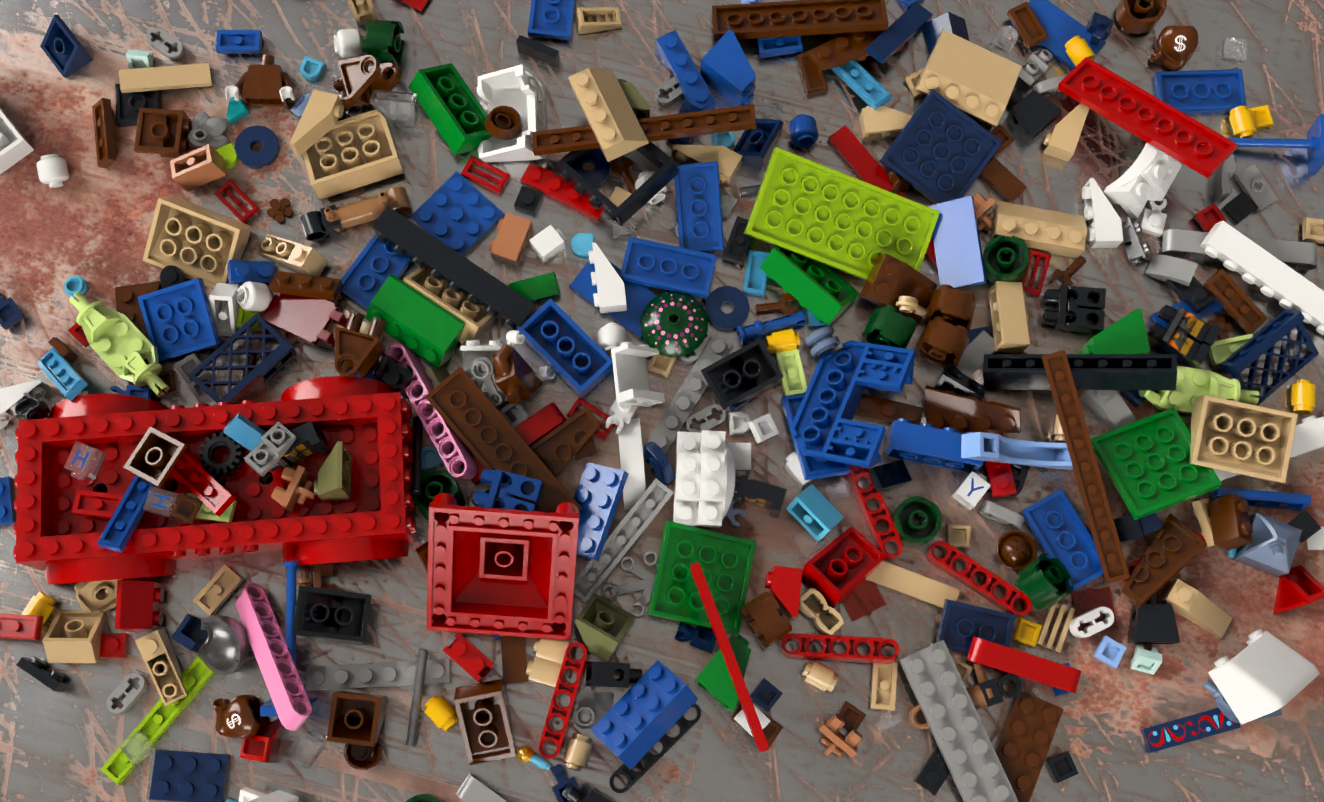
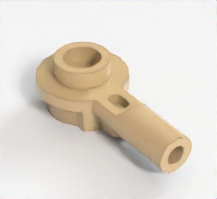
M899 296L895 304L900 312L915 313L921 317H925L927 314V309L919 306L918 300L915 297Z

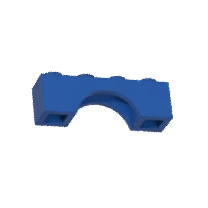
M674 30L657 38L656 51L665 68H669L676 77L685 101L690 102L703 111L715 109L716 101L677 31Z

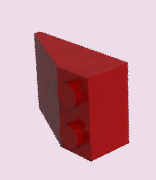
M851 526L805 564L802 571V580L810 588L819 591L825 598L828 606L835 608L886 557L856 528Z

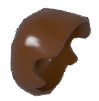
M378 741L375 747L345 744L344 758L348 765L356 770L365 771L376 766L382 756V745Z

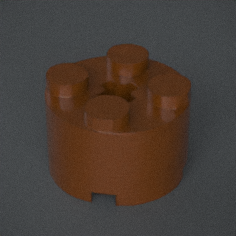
M1121 0L1116 8V18L1122 31L1128 34H1144L1151 31L1163 16L1167 7V0Z
M947 284L940 285V288L931 294L926 322L933 320L935 316L944 318L947 323L954 326H963L969 331L976 306L975 294L971 291L953 289L952 286Z
M935 316L933 320L927 322L916 345V350L919 353L921 349L924 352L923 357L934 364L946 367L949 363L953 364L952 367H956L969 343L968 330L963 326H954L947 323L942 317Z
M768 591L739 608L746 621L749 620L746 622L748 629L753 635L755 633L759 635L757 639L764 649L793 630L785 614H782L779 604Z

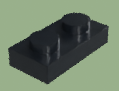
M737 216L722 259L744 265L753 240L752 236L744 234L749 220Z
M1193 277L1189 286L1167 279L1166 284L1196 314L1214 304L1216 298L1195 277Z
M35 656L32 658L22 657L16 664L55 692H64L69 685L63 680L64 675L54 669L49 671L44 667L46 663Z
M938 745L914 779L915 783L934 796L950 774Z

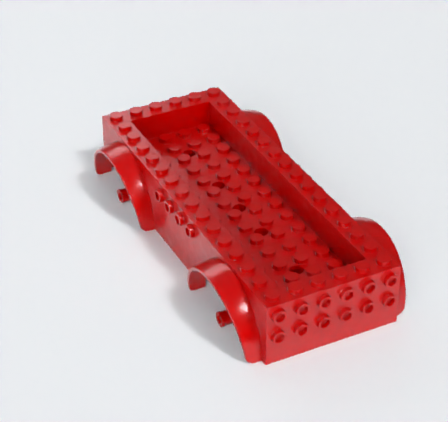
M321 377L290 386L282 393L280 401L256 403L254 400H243L241 404L219 402L218 406L200 403L195 404L192 408H185L182 405H174L169 408L159 402L131 395L89 394L76 396L72 401L65 399L56 403L50 410V418L18 420V428L15 431V437L18 441V451L15 453L17 474L14 478L17 488V498L14 500L17 520L13 527L14 534L16 535L13 556L18 564L45 571L47 585L173 575L176 569V560L282 552L283 562L296 560L299 561V565L407 557L409 543L416 542V505L412 500L411 494L413 463L411 404H408L407 399L396 388L381 381L362 377ZM238 413L266 432L278 421L289 431L312 421L323 432L331 451L337 441H343L352 454L351 500L322 502L314 492V481L318 480V472L330 453L322 456L319 452H316L306 457L302 463L293 464L294 468L300 465L305 467L306 471L310 473L307 481L313 483L310 491L315 494L314 499L306 498L303 505L296 502L292 512L285 510L278 502L271 498L277 486L287 490L290 482L281 478L284 470L283 467L273 472L269 470L262 477L245 462V464H240L242 466L241 470H235L237 473L235 475L228 474L229 477L221 476L220 478L213 474L212 476L219 483L226 480L223 487L237 501L233 520L226 523L194 519L190 525L169 515L168 513L179 492L186 495L187 493H192L170 472L161 488L158 487L155 494L170 497V500L163 498L161 505L166 506L167 509L151 505V503L158 504L161 498L153 496L122 553L98 546L97 542L110 519L80 516L72 513L77 489L97 492L100 486L105 485L107 493L125 494L135 475L123 467L150 426L187 445L185 451L201 466L203 465L199 462L201 456L198 455V450L203 449L200 447L201 443L205 444L207 442L205 438L207 436L212 438L213 433L220 435V432H223L224 428ZM225 446L218 448L214 453V460L217 463L228 461L231 456L230 449ZM245 447L243 448V450L246 451L247 456L251 451H249ZM78 449H81L78 456L85 458L87 452H89L83 468H81L83 460L76 459L74 465H72ZM273 476L271 483L266 484L267 478ZM178 483L177 489L173 491V487Z

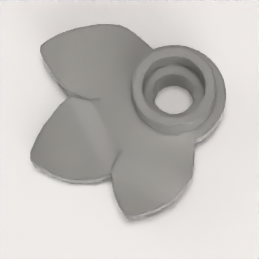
M200 112L193 118L189 141L194 147L200 148L210 144L214 149H218L229 144V140L223 135L228 126L227 119L223 117L209 118L206 112Z
M590 686L584 687L577 696L578 708L573 715L575 724L582 729L594 727L611 709L614 694L612 692H600L594 695ZM584 712L590 714V719L586 722L581 720V714Z

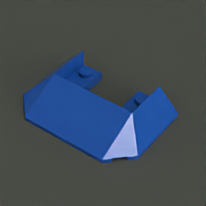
M849 340L842 344V348L832 353L828 351L821 355L790 427V431L805 456L871 468L882 461L879 448L886 429L881 425L852 420L865 387L901 393L905 383L912 384L915 351Z

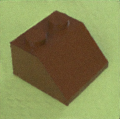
M150 426L123 468L146 482L161 488L187 445Z
M349 691L333 692L326 741L375 747L384 721L387 696Z

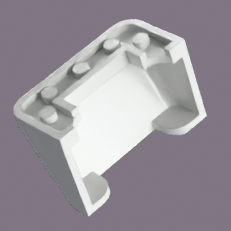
M523 64L478 76L477 94L488 103V115L498 106H509L520 114L523 123L521 134L514 139L501 140L492 136L488 140L481 141L478 147L479 158L485 162L534 161L546 158L547 154L534 155L532 132L547 130L546 94L543 80Z
M1261 629L1250 633L1248 635L1249 640L1246 642L1248 646L1231 659L1227 656L1220 658L1214 662L1216 667L1208 672L1241 724L1282 708L1320 674L1312 662L1269 631L1262 632Z

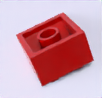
M773 566L771 571H768L766 574L765 588H769L768 592L780 606L779 609L786 615L788 620L794 621L798 617L803 569Z
M117 580L115 628L129 632H152L159 630L160 625L163 623V613L160 611L161 602L164 600L162 584L153 581Z

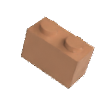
M210 144L170 161L172 179L187 192L226 175L224 157Z
M506 212L504 219L501 218L498 222L497 231L499 232L497 237L491 240L489 246L492 259L518 268L533 230L532 221Z

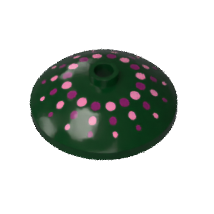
M673 291L662 293L653 298L644 308L640 321L641 333L646 344L650 348L658 349L660 355L673 358L686 356L698 349L703 343L708 331L707 314L702 304L691 295ZM677 317L678 321L673 323L670 321V318Z

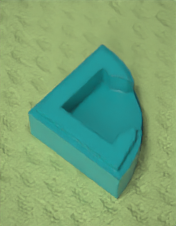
M234 97L230 99L226 113L230 124L233 125L250 114L242 101H235Z

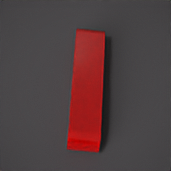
M552 402L517 425L514 429L529 446H532L567 421V419L555 402ZM474 455L473 459L477 465V473L471 481L474 485H477L481 482L480 478L483 469L486 468Z
M849 464L851 471L846 476L875 545L886 557L885 560H893L901 554L903 544L895 529L880 491H876L868 470L871 468L861 466L854 468ZM865 479L869 483V488H860L858 480ZM874 500L878 504V510H870L867 506V501ZM876 522H884L887 526V531H878ZM886 543L895 545V554H889L886 551Z
M934 542L927 549L926 556L932 564L1006 613L1020 617L1031 610L1032 603L1027 595L947 542ZM935 547L943 550V558H937L934 555ZM955 560L963 563L964 569L962 572L954 568ZM975 573L983 577L982 585L974 581ZM995 586H998L1003 590L1002 598H998L995 596ZM1015 600L1022 602L1023 610L1021 612L1015 609Z
M790 633L784 636L781 641L784 655L791 659L891 664L896 661L899 654L897 642L889 638ZM789 641H796L799 647L795 651H788L786 644ZM813 642H819L823 648L820 652L814 653L809 649L810 645ZM841 643L846 646L847 650L843 654H837L834 652L833 647ZM860 645H867L871 652L868 655H861L858 653L857 648ZM885 646H890L894 649L895 653L887 657L882 654L881 649Z
M977 637L972 638L966 659L1076 694L1082 672L1079 669Z
M582 642L571 643L565 651L539 742V752L547 759L558 756L565 743L589 658V651ZM575 646H580L584 652L583 657L579 660L574 659L572 656V650ZM569 669L574 670L577 674V679L574 683L567 682L565 674ZM561 693H566L570 697V703L566 707L562 706L558 701ZM555 716L563 720L561 730H556L552 726V720ZM548 740L556 743L557 750L553 754L545 749V744Z

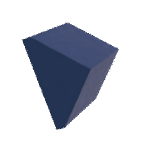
M950 12L940 15L922 27L928 58L943 29L969 41L965 19Z
M58 14L54 15L40 47L62 76L66 78L93 59Z
M756 119L757 128L745 130L733 151L742 155L743 162L761 171L781 136L784 122L782 120Z

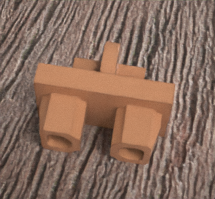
M977 193L974 196V204L979 232L982 229L990 231L993 228L991 220L994 218V215L989 213L985 216L984 214L996 201L992 197L987 200L984 196Z
M300 465L297 468L285 466L281 478L290 482L287 490L277 486L271 498L289 512L293 511L296 502L303 505L306 498L314 499L315 494L310 491L313 483L307 481L310 473L306 471L305 467Z
M333 563L311 564L310 578H308V569L301 570V578L296 579V585L307 587L311 585V587L334 590L333 585H321V577L333 576Z
M834 714L828 720L824 719L820 724L819 730L825 735L820 740L826 746L823 753L828 756L833 752L840 757L844 751L853 758L857 754L858 746L863 736L853 728L845 737L839 731L845 725V721L838 714Z

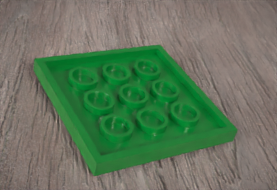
M1174 407L1091 438L1094 452L1134 520L1218 489L1222 485L1212 468L1190 464L1191 433Z
M666 521L647 614L712 629L690 571L691 564L699 562L725 632L739 634L742 614L739 608L745 605L756 542Z

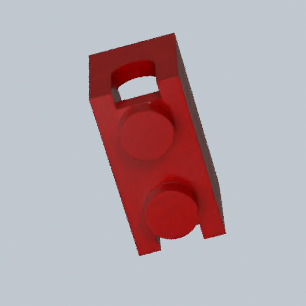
M458 632L455 635L456 639L451 645L446 646L443 651L477 682L482 683L497 665L464 635Z

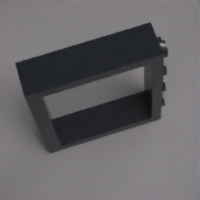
M652 142L637 148L636 150L657 166L659 170L617 207L574 170L596 148L570 151L557 163L560 171L559 175L564 179V182H570L580 196L585 195L589 198L590 204L595 209L600 208L604 211V215L609 221H615L620 226L628 221L678 175L676 162Z

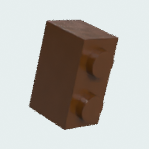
M1231 493L1208 501L1215 545L1230 550L1253 543L1251 535L1253 529L1249 522V505L1246 499Z

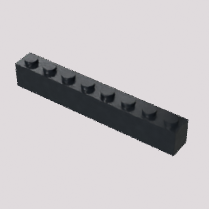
M389 206L385 208L373 224L372 229L376 234L374 237L383 244L388 242L394 246L392 249L402 257L406 254L412 259L411 262L420 269L425 267L430 271L429 274L438 281L443 279L449 283L447 286L456 293L461 291L467 295L466 299L476 306L478 304L486 308L484 311L493 318L498 316L503 319V324L509 329H518L537 311L536 304Z
M984 354V386L987 389L1051 390L1041 356L1047 354ZM1066 354L1076 390H1176L1177 354Z

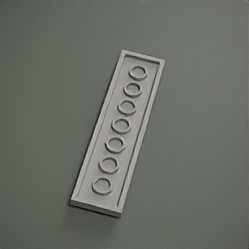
M944 640L899 659L963 801L1018 802Z

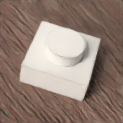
M770 413L748 422L757 444L779 434Z

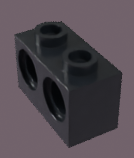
M949 365L945 367L934 385V389L948 390L966 397L973 396L977 397L978 400L983 399L987 389Z

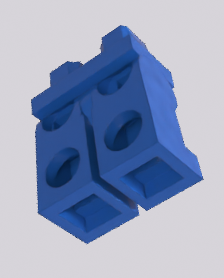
M483 469L480 481L491 484L490 491L486 493L477 490L473 502L484 508L536 511L538 504L515 498V495L538 502L545 481L496 469V471Z

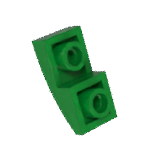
M555 272L508 284L510 288L530 301L561 294Z

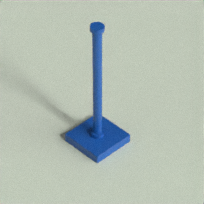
M1320 114L1307 131V139L1228 138L1238 144L1237 147L1307 148L1308 173H1318L1324 165V114Z
M290 560L284 561V566L287 567L286 644L296 667V635L291 633L296 607V576L299 561ZM308 698L312 706L310 715L320 708V698ZM272 699L260 706V716H278Z

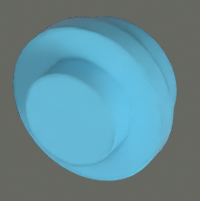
M72 276L65 281L64 290L68 296L76 298L73 295L76 292H81L83 296L86 294L88 284L82 277Z

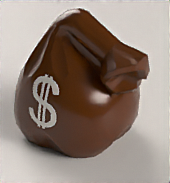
M1166 26L1158 37L1157 44L1159 48L1154 50L1153 55L1150 57V63L1162 64L1172 71H1178L1183 68L1192 57L1198 45L1199 36L1195 27Z
M240 695L233 698L231 702L229 699L223 700L222 698L213 701V708L216 711L215 729L220 735L225 737H253L265 728L268 717L260 716V706L262 705L260 700L253 695Z

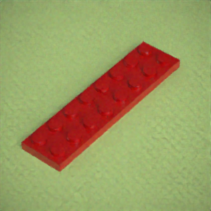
M1087 57L1058 85V90L1208 179L1237 148L1238 144Z

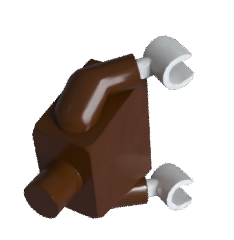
M262 55L261 65H249L247 72L242 75L235 85L225 88V95L227 100L230 97H234L235 101H239V96L241 95L246 106L288 107V98H291L292 101L295 100V84L289 74L283 72L281 66L274 65V56Z
M511 330L507 333V344L504 343L499 352L493 355L495 383L507 396V401L511 404H517L520 400L529 399L543 385V380L553 379L556 375L555 372L548 373V369L551 366H542L538 369V377H536L535 371L513 347L514 344H522L525 340V336L518 335L520 331Z

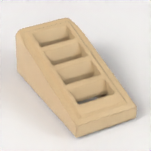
M582 7L576 10L575 23L577 34L622 28L619 7ZM609 15H612L613 22H610ZM601 16L604 17V22H601Z

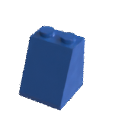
M729 29L701 59L700 74L708 86L733 106L749 105L754 98L756 75L734 32Z

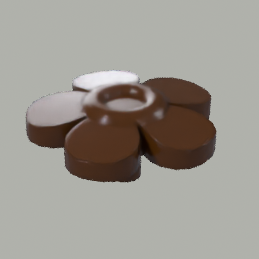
M282 198L280 203L277 199H272L269 203L272 208L267 210V215L270 218L275 217L277 222H283L285 216L290 217L293 213L292 208L288 207L290 202L286 198Z
M1217 316L1215 320L1207 322L1209 325L1215 324L1222 328L1217 336L1219 340L1228 339V332H1231L1233 329L1231 323L1227 322L1224 324L1225 318L1223 316Z

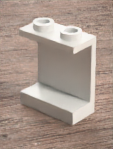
M466 340V344L460 346V351H463V369L468 370L472 368L473 361L479 357H486L493 363V355L499 352L503 345V340H489V344H480V340ZM482 364V365H481V369H482L484 372H486L487 369H486V367ZM493 373L492 378H493V381H494V383H495V377H494V373ZM483 382L481 390L489 399V392ZM494 395V399L500 401L499 396Z
M633 342L620 343V347L611 349L617 403L651 407L665 402L664 393L650 391L646 358L659 354L658 349L650 348L647 344L634 345Z

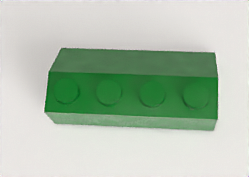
M452 63L417 71L409 85V89L454 155L472 151L479 146L481 141L492 137L485 127L487 113Z
M779 246L772 249L760 266L767 277L775 280L786 293L796 298L802 307L810 310L818 321L825 323L827 326L834 322L860 294L827 265Z
M393 274L387 278L370 302L365 317L369 322H372L373 317H377L378 321L379 318L387 322L384 328L385 333L438 368L454 355L466 325L464 321Z

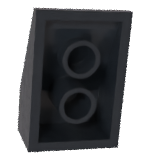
M761 338L701 370L702 375L723 410L763 394L781 384L784 377Z
M299 586L291 634L361 645L365 643L371 595Z

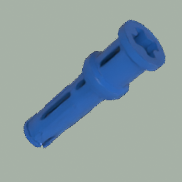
M799 311L765 322L757 320L754 324L744 327L739 325L736 326L740 344L745 345L746 342L761 338L763 340L766 338V335H770L773 332L806 325V321H804V313Z

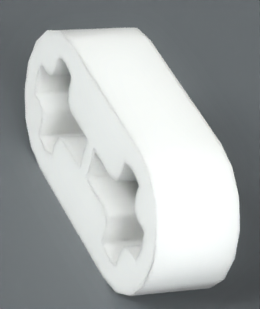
M1097 607L1071 620L1069 625L1070 632L1078 638L1089 637L1110 627L1114 622V614L1108 607ZM1100 614L1106 615L1103 621L1095 622L1094 619L1100 617ZM1080 623H1089V626L1084 627L1083 631L1078 630L1077 627L1080 626Z

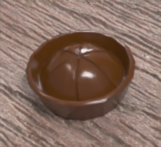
M498 106L486 117L485 127L493 137L501 140H511L521 134L523 123L520 114L514 108Z
M1011 530L1004 533L999 538L996 546L1000 562L1011 570H1021L1037 556V547L1033 538L1020 530Z

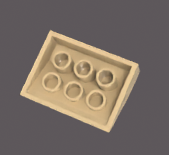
M943 29L914 91L927 96L930 90L934 89L966 115L991 127H995L1008 104L1022 66Z
M382 107L337 121L335 127L303 153L311 184L319 200L404 173Z
M173 195L159 197L143 261L160 268L169 265L177 266L183 270L185 278L191 280L203 278L204 285L214 289L217 283L229 284L227 263L229 260L241 259L246 249L252 226Z
M1208 395L1195 397L1191 417L1190 464L1285 483L1298 414Z

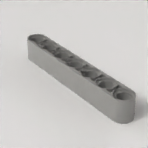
M1180 229L1163 231V255L1222 262L1218 258L1208 256L1204 252L1205 249L1200 246L1209 232ZM1246 236L1292 269L1313 270L1317 268V245L1314 243Z

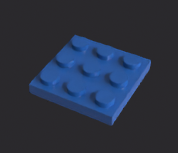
M456 171L410 218L420 228L465 257L498 224L499 220L505 217V214Z
M196 278L138 296L148 337L157 347L159 362L221 344L203 278Z

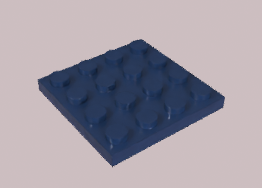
M932 89L879 162L896 173L934 204L962 198L1002 142Z

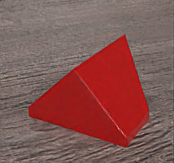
M1302 565L1291 568L1289 574L1282 575L1279 578L1273 615L1324 598V587Z
M278 718L266 724L259 734L250 738H243L239 758L265 763H277L284 728L280 719Z

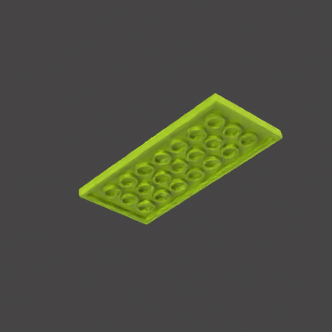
M775 147L744 234L867 280L878 255L889 254L919 272L940 211Z

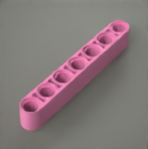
M399 343L391 345L388 348L387 355L407 366L410 371L413 370L411 383L404 390L448 472L452 476L464 480L474 478L477 473V465L467 446L425 398L434 389V386L416 353ZM433 407V413L430 415V410ZM442 426H444V430L440 434V429ZM454 445V450L450 453V449ZM464 464L465 469L461 473V466Z
M249 583L236 600L235 605L280 722L286 729L296 731L311 714L312 706L265 590L256 583Z

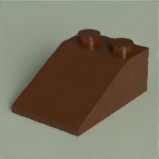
M889 254L878 255L859 296L882 308L885 305L893 306L898 310L897 313L904 317L913 318L917 322L916 325H919L923 317L915 313L900 312L895 304L899 296H911L917 298L919 306L927 309L931 294L936 290L938 284L908 264Z
M503 679L457 687L454 704L469 765L517 756L509 703Z

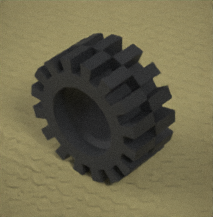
M220 432V435L213 433L212 438L207 436L205 438L207 442L200 445L203 449L198 450V455L201 456L199 462L203 464L202 467L212 475L214 474L220 478L221 476L229 477L228 474H237L235 470H241L242 466L240 464H245L243 456H246V451L243 450L244 447L223 432ZM223 446L228 447L231 451L229 460L225 463H217L214 460L215 451Z

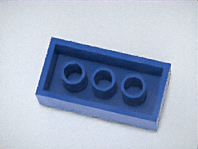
M551 298L518 328V331H520L519 335L525 336L524 341L582 399L613 370L612 359Z
M899 418L897 421L894 420L887 429L883 450L884 457L903 459L905 461L965 473L976 472L983 465L982 460L961 458L962 433H957V429L945 427L943 430L934 428L933 424L929 423L912 424L911 420Z
M657 660L591 731L631 770L698 698L682 680Z

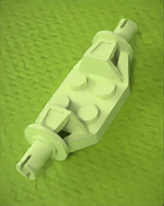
M81 292L74 293L73 295L77 299L75 300L71 296L69 302L80 312L76 322L79 326H82L92 349L119 378L132 382L136 387L148 385L157 397L165 395L162 390L168 392L169 386L158 376L162 366L159 364L157 347L128 316L107 308L101 301L90 303ZM146 358H147V360H148V362H149L148 365H147L146 362L144 361Z
M1177 366L1176 390H1159V394L1151 390H1138L1140 397H1145L1158 410L1165 411L1174 407L1178 413L1191 415L1195 397L1208 395L1252 405L1258 404L1259 398H1255V396H1260L1258 391L1241 389L1238 379L1230 380L1210 370Z

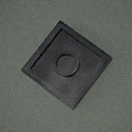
M115 84L116 125L118 127L137 126L139 108L162 109L161 90L122 93L120 84Z

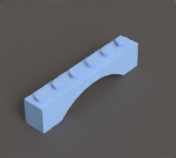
M985 432L962 434L961 458L1073 470L1066 443L1017 440L1001 436L1000 434Z

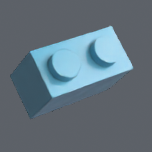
M813 484L809 485L785 508L817 542L844 518Z

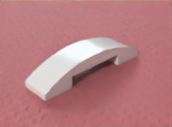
M640 418L631 419L629 424L624 422L623 429L618 434L621 470L629 473L623 489L625 511L631 510L646 491Z

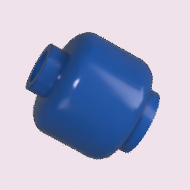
M800 114L790 121L789 132L794 145L808 148L818 140L819 133L815 118Z

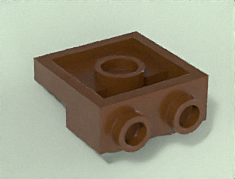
M139 108L134 150L137 153L159 154L161 157L177 158L184 155V152L188 153L189 141L186 139V134L192 129L191 119H189L184 110Z

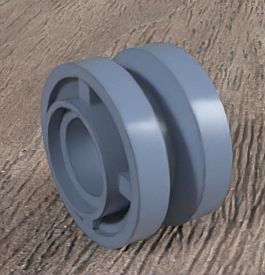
M833 326L821 327L809 334L804 340L807 346L813 347L810 350L813 357L821 356L828 351L831 352L841 343L838 336H832L835 332Z

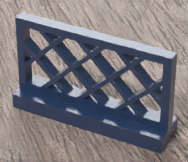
M1285 309L1221 363L1224 371L1230 372L1233 379L1239 380L1241 389L1252 391L1253 385L1260 386V396L1256 397L1259 398V402L1256 406L1262 403L1319 354L1302 323L1305 318L1301 311ZM1294 327L1298 331L1296 341L1289 340L1291 330ZM1280 340L1282 341L1280 354L1273 353L1275 343ZM1289 342L1295 343L1293 356L1286 355ZM1302 344H1305L1309 353L1300 358ZM1262 354L1266 355L1264 368L1257 367L1258 359ZM1273 356L1279 357L1277 370L1270 369ZM1291 358L1290 369L1283 371L1285 359ZM1246 368H1250L1248 380L1245 382L1241 378L1240 373ZM1256 370H1263L1260 384L1254 383ZM1269 372H1276L1274 382L1271 385H1267Z
M256 313L188 376L217 404L219 402L241 404V401L249 399L297 353L292 344L283 339ZM258 322L263 326V335H250V328ZM250 339H263L262 350H250ZM266 339H277L281 343L275 350H266ZM237 340H246V350H233V344ZM262 354V362L260 364L249 365V355ZM220 355H229V366H216V359ZM233 355H246L245 365L233 366ZM229 370L228 381H216V371ZM232 370H245V377L241 381H232ZM203 371H212L211 382H201L197 376ZM215 386H228V393L219 399L215 395Z

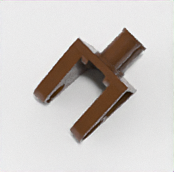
M364 55L339 61L338 65L341 76L333 79L332 83L338 92L346 90L347 95L340 98L344 111L349 110L356 104H363L371 108L377 107L399 83L402 75L400 67L389 62L380 64L379 58L373 55ZM393 69L394 74H392L390 79H387L388 70Z
M351 311L346 328L336 326L335 369L343 377L352 378L359 372V377L367 378L378 364L380 354H385L386 350L380 339L387 322L381 318L378 321L377 317H373L368 334L359 333L365 316L358 312L355 315L356 312Z

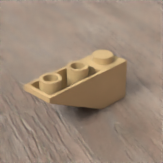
M673 145L671 150V156L681 164L718 161L720 184L725 183L728 186L742 163V155L725 146Z
M270 234L265 236L256 252L300 274L320 276L328 262L324 256L312 247Z
M165 628L135 640L164 706L188 696L174 648Z

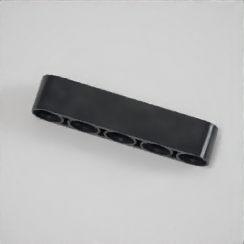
M694 703L691 706L697 711V716L694 720H687L682 715L675 723L680 729L677 737L672 738L665 733L659 740L663 747L661 753L654 755L648 751L642 758L645 761V768L642 771L630 770L623 763L612 774L609 783L613 791L624 793L629 790L698 722L701 717V709L697 704ZM620 774L624 775L628 781L627 786L623 789H618L614 785V778Z

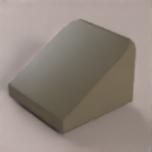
M430 366L427 368V372L436 387L450 375L444 366L439 368Z

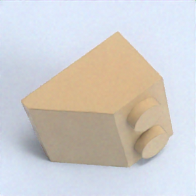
M58 610L42 641L48 663H97L100 656L102 633H105L106 612H100L99 610H92L93 613L85 610Z

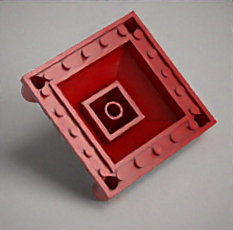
M440 493L436 495L433 502H430L426 630L570 640L580 515L578 507L573 503L563 502L556 507L555 513L472 506L463 507L457 505L456 499L451 494Z

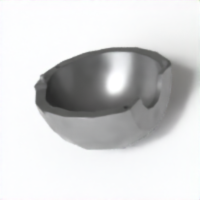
M214 615L202 619L201 630H207L208 637L206 642L200 646L199 657L216 674L226 676L234 673L242 666L249 653L250 644L244 627L237 620L223 615Z

